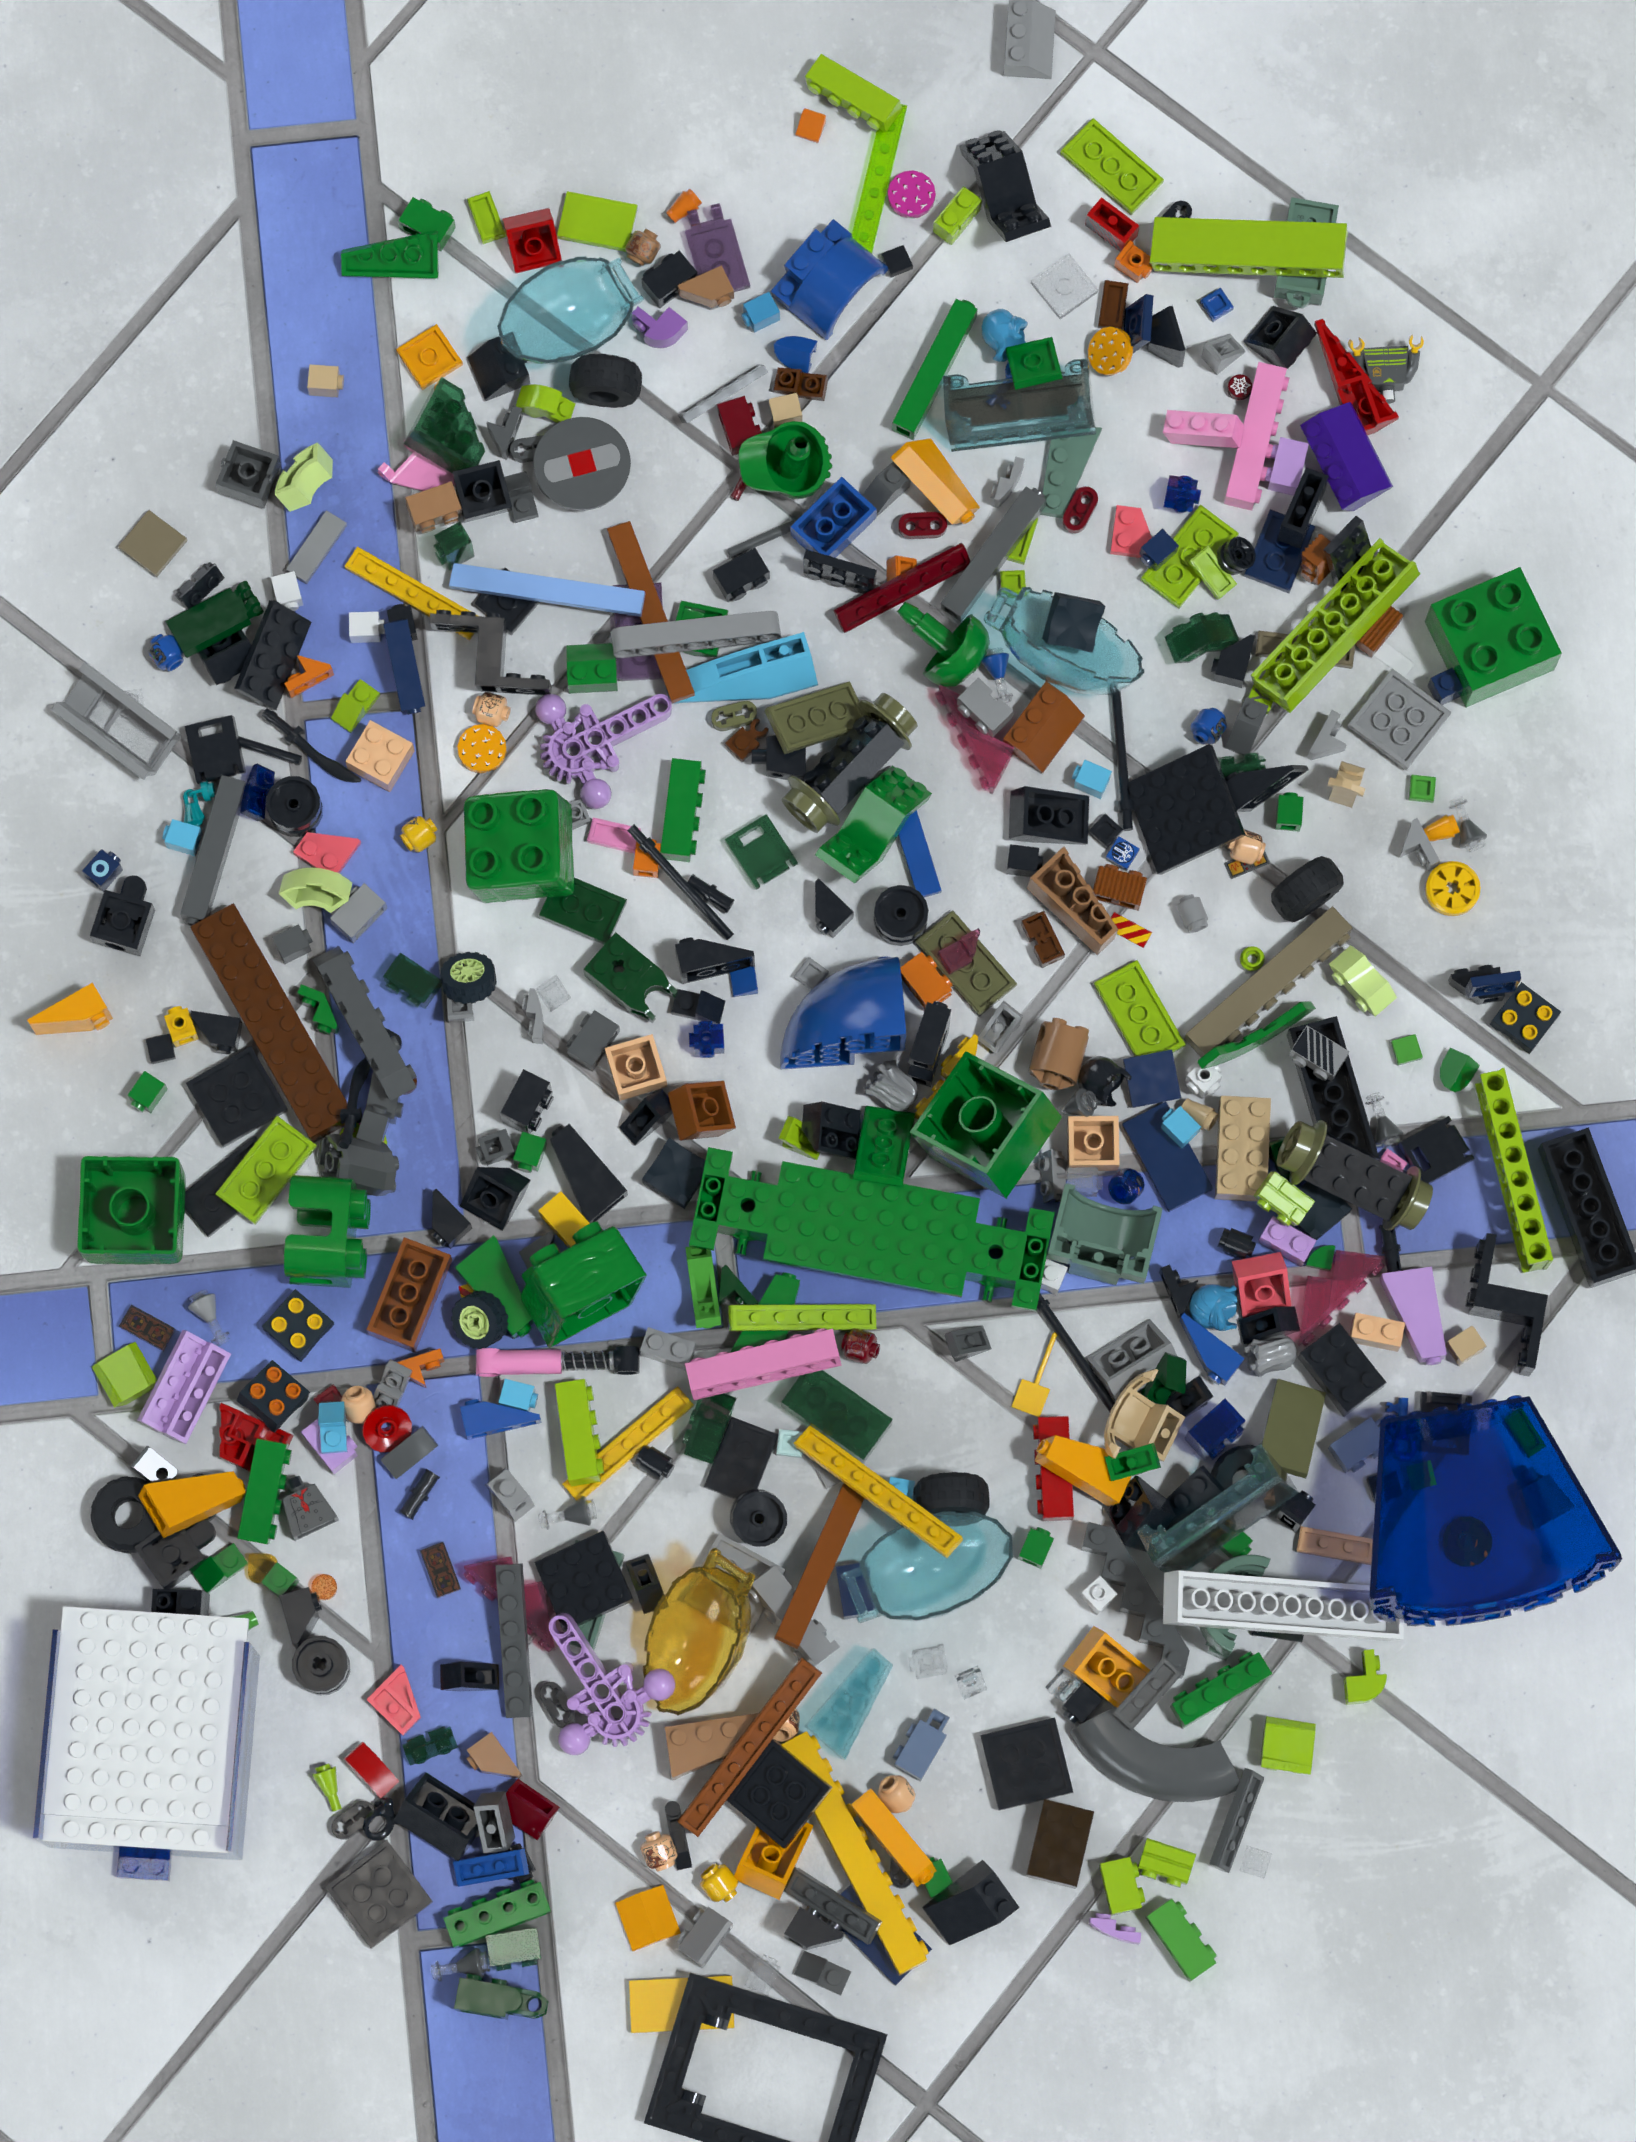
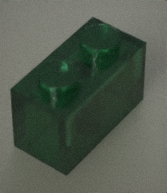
M461 522L434 535L436 542L433 545L436 551L435 555L441 565L446 564L449 570L453 569L454 563L462 564L475 557L472 541Z
M401 952L383 976L384 981L387 983L385 985L386 988L395 994H398V992L402 993L407 997L405 1000L416 1008L420 1005L426 1009L442 987L441 979Z
M537 1927L486 1935L490 1967H496L497 1972L511 1970V1965L519 1963L522 1964V1967L536 1966L537 1961L542 1960Z

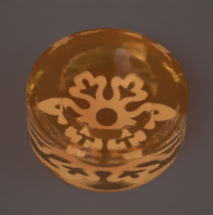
M322 1574L313 1580L311 1588L313 1593H317L320 1600L326 1601L336 1595L338 1586L332 1576Z

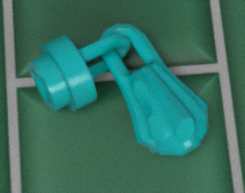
M207 781L200 783L201 789H188L184 792V823L198 827L202 825L205 816L199 806L198 797H203L204 801L207 802L216 796L214 784ZM188 797L193 798L194 802L189 803Z

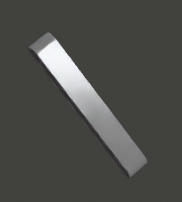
M776 611L615 628L610 632L614 656L617 658L764 643L781 638L779 618Z

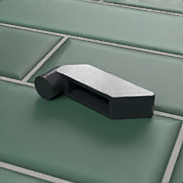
M669 1801L665 1805V1813L674 1847L677 1849L678 1856L675 1859L677 1871L692 1868L685 1829L677 1821L682 1815L680 1805L676 1801Z

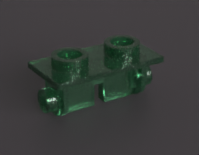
M1259 753L1244 754V758L1234 759V756L1221 757L1219 761L1225 778L1234 772L1239 773L1242 770L1243 772L1266 769L1265 764L1261 765L1260 763L1265 762L1266 759L1262 755L1259 756Z
M443 1726L428 1732L430 1737L428 1742H426L424 1735L406 1740L407 1743L403 1744V1748L410 1766L422 1764L432 1757L448 1754L453 1749L458 1748L451 1727L445 1728Z

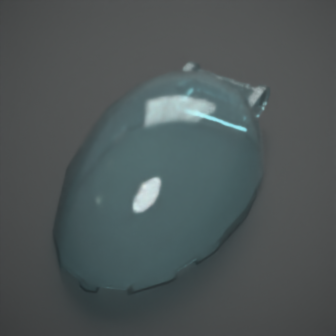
M584 256L558 261L547 265L522 282L504 304L497 325L501 349L520 363L555 365L570 361L596 351L614 338L629 319L633 307L641 303L644 298L642 295L639 296L621 266L622 261L620 258L609 262V260L600 257L597 259Z
M1022 587L1020 593L1016 594L1007 588H1000L991 610L984 616V621L987 625L1001 632L1005 645L1019 663L1042 680L1074 693L1112 695L1128 688L1144 674L1141 663L1143 658L1129 639L1125 642L1117 635L1118 629L1104 618H1101L1097 629L1093 653L1066 646L1047 644L1042 639L1053 600V596H1051L1053 592L1042 590L1040 593L1032 591L1030 587ZM1005 604L1011 607L1006 618L1000 615Z
M944 1511L932 1514L963 1538L959 1546L946 1559L902 1525L895 1527L894 1530L881 1536L865 1552L859 1563L860 1567L841 1575L842 1581H845L857 1610L858 1623H863L880 1616H885L892 1620L917 1622L945 1616L971 1603L983 1595L1003 1576L1013 1558L1012 1535L1010 1532H1007L997 1519L977 1512L956 1513ZM861 1575L874 1610L869 1612L855 1577Z

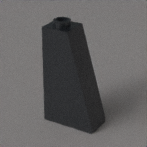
M570 1124L565 1127L561 1125L552 1132L551 1145L583 1216L589 1223L598 1221L628 1196L627 1189Z

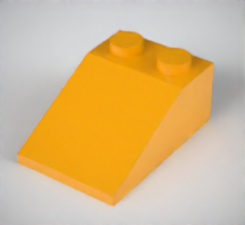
M92 982L27 1019L36 1035L85 1032L94 1029L101 1030L110 1024L109 1021L113 1017Z
M1095 1626L1092 1627L1063 1665L1081 1682L1117 1708L1151 1671L1106 1632Z
M806 1822L787 1848H782L756 1826L737 1866L734 1877L739 1882L780 1900L814 1825Z

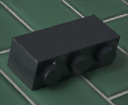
M1306 467L1282 521L1278 541L1301 548L1325 493L1328 475Z

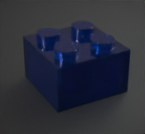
M1225 1398L1187 1432L1185 1440L1204 1461L1209 1457L1214 1460L1224 1451L1226 1447L1224 1444L1228 1440L1232 1444L1243 1434L1242 1432L1245 1430L1243 1425L1246 1420Z

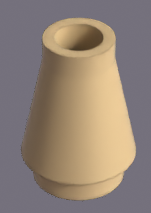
M1189 1098L1181 1106L1201 1126V1130L1206 1129L1210 1131L1219 1117L1214 1108L1194 1102Z

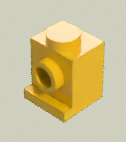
M176 1006L168 1010V1015H165L164 1018L175 1047L199 1039L188 1008L182 1009V1006ZM177 1021H184L181 1027L175 1026Z

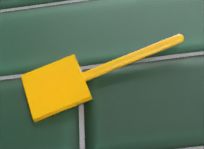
M1055 1332L1052 1333L1034 1383L1022 1379L1012 1404L1013 1408L1040 1417L1050 1389L1040 1386L1039 1382L1057 1337Z

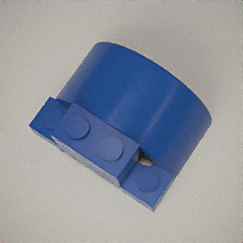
M833 219L821 233L815 229L784 264L786 274L771 290V295L823 339L828 340L833 334L838 318L852 298L872 278L879 274L884 276L888 271V267L853 239L852 234Z

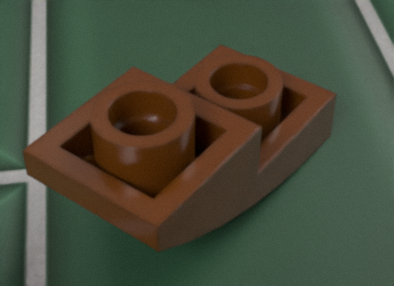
M778 367L774 391L785 395L797 393L798 398L825 401L829 378L827 375L803 373L801 369Z

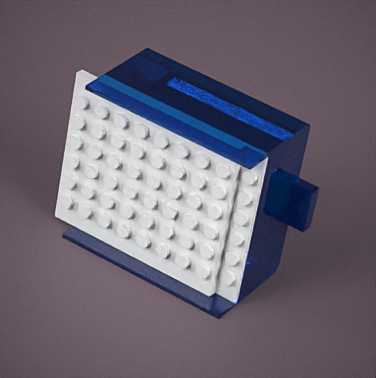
M63 1606L61 1632L56 1629L52 1631L33 1832L34 1839L50 1848L119 1852L117 1878L170 1882L172 1856L228 1860L243 1859L260 1654L250 1642H247L248 1618Z

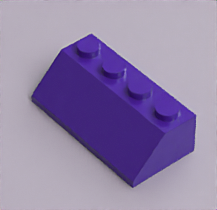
M1351 402L1323 411L1300 425L1323 473L1329 476L1328 483L1342 510L1355 511L1393 487Z

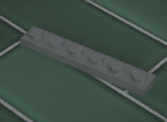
M523 1563L498 1564L495 1567L506 1718L532 1717L533 1706Z

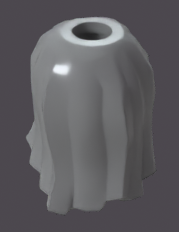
M896 1060L885 1061L884 1065L880 1064L877 1067L881 1073L876 1071L873 1074L874 1081L868 1079L866 1082L865 1094L875 1096L892 1110H907L918 1096L917 1084L899 1069Z
M1277 1335L1264 1340L1253 1339L1252 1343L1244 1346V1355L1248 1357V1362L1250 1363L1247 1364V1368L1253 1371L1256 1376L1262 1377L1266 1373L1285 1370L1291 1367L1297 1359L1295 1343L1290 1337L1285 1335Z

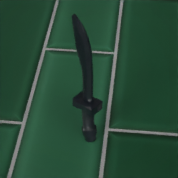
M268 708L264 710L262 717L288 736L284 737V741L289 746L293 742L296 743L313 761L335 778L345 782H361L360 777L342 764L315 750L301 736V734H305V731L299 725L294 729L273 710L271 711Z
M366 1057L359 1062L354 1070L347 1109H341L340 1111L341 1124L345 1123L343 1133H341L339 1139V1146L343 1149H347L352 1143L355 1123H361L362 1121L361 1107L357 1109L359 1092L370 1070Z

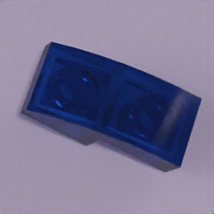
M260 764L253 765L243 792L241 814L256 821L265 819L266 796L274 785V771Z

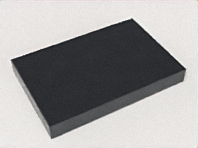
M731 1416L704 1488L732 1499H736L741 1493L748 1490L758 1489L778 1434Z

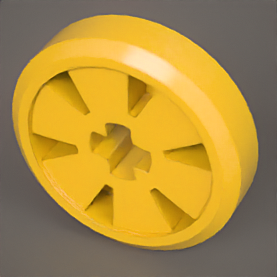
M1457 861L1445 862L1435 867L1431 871L1425 885V893L1429 904L1437 912L1447 916H1460L1470 911L1475 906L1481 890L1480 881L1475 871L1468 865ZM1456 884V889L1459 893L1454 892V894H1450L1447 885Z

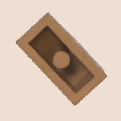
M722 265L678 285V294L681 298L710 308L716 306L724 307L731 303V299H734V289Z
M492 1732L467 1749L470 1756L466 1759L474 1770L479 1768L482 1773L516 1779L522 1776Z

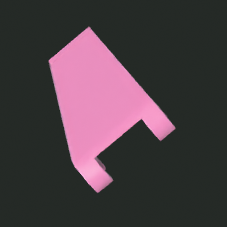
M411 434L404 440L403 444L412 452L408 459L396 472L385 462L378 468L377 472L390 483L419 491H425L451 481L454 486L452 472L429 453Z

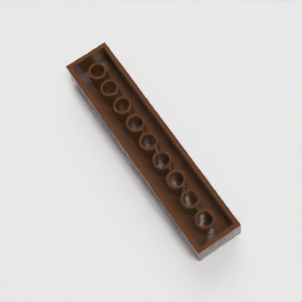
M232 903L192 925L190 928L308 1138L315 1143L344 1127L345 1123L341 1124L340 1111L341 1109H347L348 1103L235 904Z

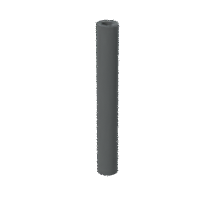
M795 521L787 522L727 549L730 558L791 532V526Z

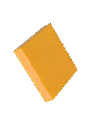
M437 324L396 349V352L422 390L463 365L462 360Z

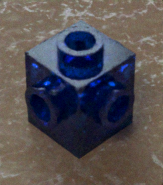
M1169 475L1164 507L1181 513L1192 512L1194 504H1199L1201 490L1197 489L1198 480L1185 475L1180 477Z
M700 1021L698 1025H693L694 1032L689 1033V1048L694 1047L695 1055H700L701 1058H712L715 1054H724L723 1024H713V1021Z

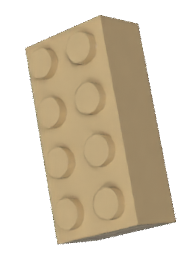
M1220 1097L1215 1199L1258 1202L1254 1194L1268 1176L1271 1098Z

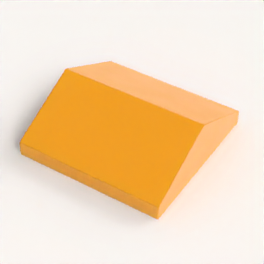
M664 1885L637 1893L615 1903L632 1951L681 1934Z

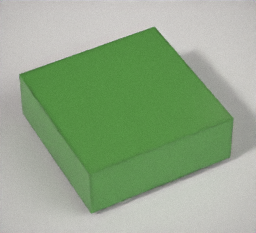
M1411 775L1409 801L1433 803L1436 777Z
M1416 1034L1391 1041L1398 1066L1423 1058Z

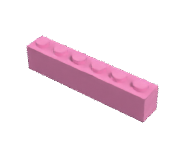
M1258 362L1243 423L1244 430L1240 448H1237L1224 501L1226 505L1252 511L1254 503L1259 504L1262 489H1258L1259 481H1265L1268 467L1263 465L1265 458L1270 459L1273 445L1269 444L1270 436H1276L1279 422L1274 420L1276 413L1281 414L1284 400L1280 399L1281 391H1287L1290 379L1285 377L1287 368Z
M824 1328L818 1329L812 1334H797L786 1340H771L761 1346H746L736 1352H720L714 1357L706 1359L695 1358L689 1363H685L694 1400L842 1366L833 1329L828 1330Z

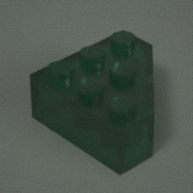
M441 377L429 393L403 444L451 473L478 466L485 453L483 443L479 442L477 437V427L472 414L468 412L464 400L466 398L463 390Z

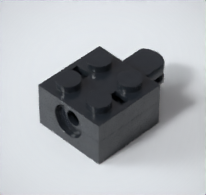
M134 875L128 876L124 880L120 894L104 890L90 933L93 943L141 956L155 913L153 904L143 901L147 887L142 878Z
M204 1519L191 1525L186 1530H180L165 1538L157 1530L134 1548L163 1589H171L191 1575L206 1560L200 1550L215 1539L216 1530L211 1522Z

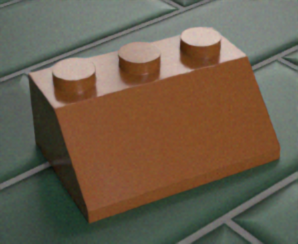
M1046 681L1003 738L1002 747L1043 774L1084 719L1085 715L1066 694Z

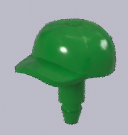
M792 421L783 423L772 431L748 438L742 443L738 452L739 469L743 483L751 489L778 492L791 499H803L812 496L822 487L825 479L831 476L829 470L832 468V463H830L832 455L828 452L829 447L825 444V437L805 422Z
M904 602L897 611L905 623L913 627L912 632L937 651L923 671V675L936 685L955 687L964 682L976 671L987 654L990 645L988 631L982 622L972 614L968 615L951 632L928 612L924 614L919 608L907 602Z

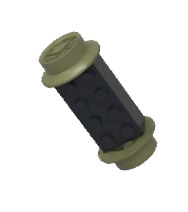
M881 693L873 703L861 700L859 706L864 716L857 719L853 724V728L846 735L838 739L836 746L821 757L819 764L813 770L807 772L803 780L795 776L788 777L791 790L782 798V802L787 810L812 832L818 833L827 823L838 826L840 819L837 814L844 809L900 748L905 750L912 748L908 736L918 727L917 722L890 695Z
M1319 1120L1313 1126L1297 1121L1288 1131L1278 1152L1277 1165L1290 1171L1289 1181L1291 1184L1297 1185L1302 1180H1305L1383 1218V1228L1387 1231L1394 1229L1397 1225L1408 1230L1414 1229L1424 1217L1432 1199L1433 1187L1420 1180L1421 1171L1418 1167L1413 1166L1405 1171L1327 1132V1124L1323 1120Z

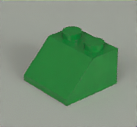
M612 643L566 645L569 694L618 691L617 665Z

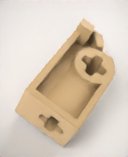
M1341 761L1336 778L1330 777L1327 786L1333 787L1329 801L1352 808L1356 796L1363 797L1365 788L1361 787L1360 784L1365 768Z

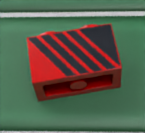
M1102 197L1086 215L1085 226L1120 252L1130 240L1133 242L1138 236L1139 225Z

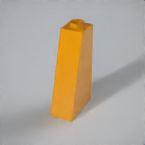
M931 438L906 442L891 456L894 463L952 525L958 523L967 524L975 517L974 513L980 508Z
M1055 1435L1043 1439L1036 1450L1038 1454L1035 1462L1106 1506L1120 1503L1131 1477L1111 1481L1105 1457L1109 1455L1104 1448Z
M234 1471L149 1483L143 1486L138 1497L162 1537L165 1538L240 1503L246 1491L243 1481L236 1476Z
M871 1788L851 1804L863 1825L916 1887L926 1884L933 1878L934 1873L937 1871L933 1863Z

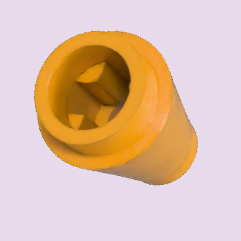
M1446 814L1426 826V828H1423L1429 841L1453 838L1455 834L1460 833L1453 814L1450 816Z

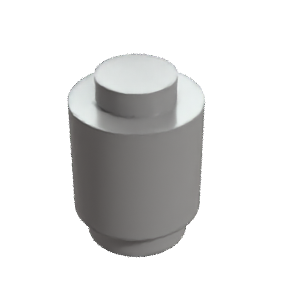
M1191 894L1181 898L1177 909L1185 928H1188L1190 933L1205 929L1208 926V917L1200 897H1194Z

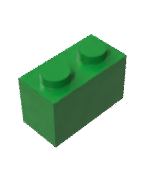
M412 197L398 220L400 230L409 235L438 230V250L442 251L456 229L453 216L447 211H438L432 208V204L424 199L418 200Z

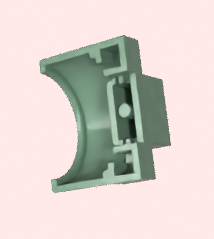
M1067 1183L1064 1187L1046 1259L1069 1264L1068 1273L1116 1285L1118 1279L1123 1278L1144 1284L1163 1209L1157 1206L1146 1210H1126L1110 1207L1084 1197L1075 1189V1185Z
M1260 1555L1236 1556L1226 1560L1215 1569L1210 1568L1208 1573H1235V1575L1262 1577L1271 1559ZM1199 1627L1207 1641L1205 1645L1209 1646L1207 1653L1226 1661L1235 1646L1234 1641L1237 1635L1228 1632L1229 1629Z

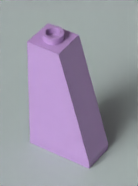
M1432 1267L1382 1273L1380 1277L1381 1285L1398 1320L1405 1322L1404 1332L1419 1363L1426 1362V1365L1440 1364L1441 1359H1444L1447 1353Z

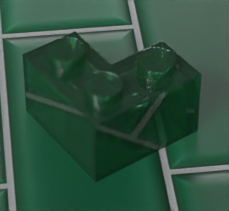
M1218 612L1208 615L1197 613L1189 618V622L1173 627V632L1165 636L1175 663H1190L1206 652L1222 651L1240 641L1230 615L1218 614Z
M723 1393L698 1399L688 1422L692 1425L691 1430L687 1429L682 1442L686 1444L685 1455L710 1464L713 1463L724 1431L731 1418L736 1397Z

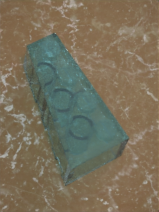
M870 1649L805 1724V1727L842 1760H846L893 1664L876 1649Z

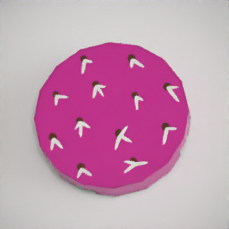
M914 170L904 171L895 176L890 182L888 201L893 211L898 215L906 218H919L927 214L934 205L936 196L935 186L931 179L922 172Z

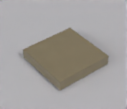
M148 510L118 547L122 552L158 577L188 540Z

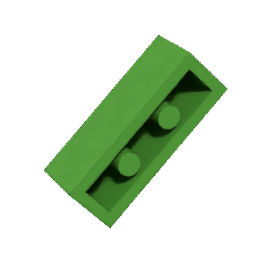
M1171 1899L1146 1916V1920L1186 1978L1191 1982L1216 1964L1214 1958L1217 1955L1209 1944L1204 1945L1199 1937L1202 1933L1194 1922L1189 1924L1184 1917L1187 1912L1179 1901L1175 1903Z

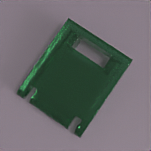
M767 814L725 839L727 847L756 890L760 888V884L757 881L758 878L765 885L788 871L790 868L786 861L789 860L793 867L798 865L794 855ZM759 828L763 835L743 847L740 839Z

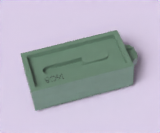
M1291 197L1287 221L1336 223L1339 205ZM1277 276L1274 297L1286 299L1288 305L1294 308H1305L1309 303L1321 305L1327 277Z

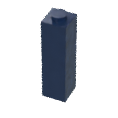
M408 618L383 623L401 711L406 710L407 714L422 712L421 707H425V701Z

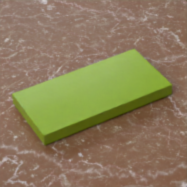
M1094 118L1084 126L1060 153L1130 215L1164 182V179Z
M1200 504L1173 538L1179 545L1177 553L1157 571L1152 567L1148 568L1141 577V581L1180 609L1202 582L1201 578L1188 563V560L1205 546H1209L1217 557L1218 548L1232 538L1238 537L1239 533Z
M1138 960L1094 982L1096 990L1134 1056L1172 1049L1174 1053L1186 1046Z
M276 1116L216 1192V1196L256 1225L291 1181L292 1175L298 1172L317 1148V1145L283 1119Z

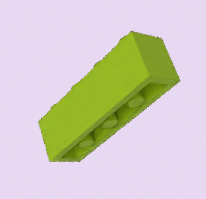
M820 54L805 75L808 89L816 95L822 94L827 97V100L832 105L844 107L851 116L857 119L861 117L875 130L881 129L887 132L902 111L899 99L823 54Z
M585 1379L555 1383L568 1481L571 1487L601 1482L600 1474L604 1473L602 1458L598 1459L597 1449H601L599 1434H594L593 1425L598 1423L596 1411L591 1410L590 1401H594L593 1388L587 1385Z

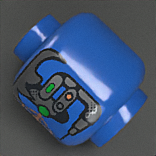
M159 634L150 641L151 646L148 654L158 669L170 672L183 663L184 653L173 635L163 636Z
M1216 708L1202 709L1191 723L1193 738L1200 744H1215L1227 728L1225 715Z

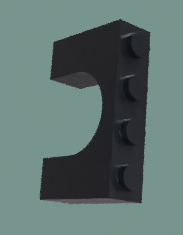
M934 1001L933 1004L927 1002L908 1062L911 1065L907 1076L914 1082L931 1087L949 1033L951 1009L947 1008L948 1005L938 1001Z

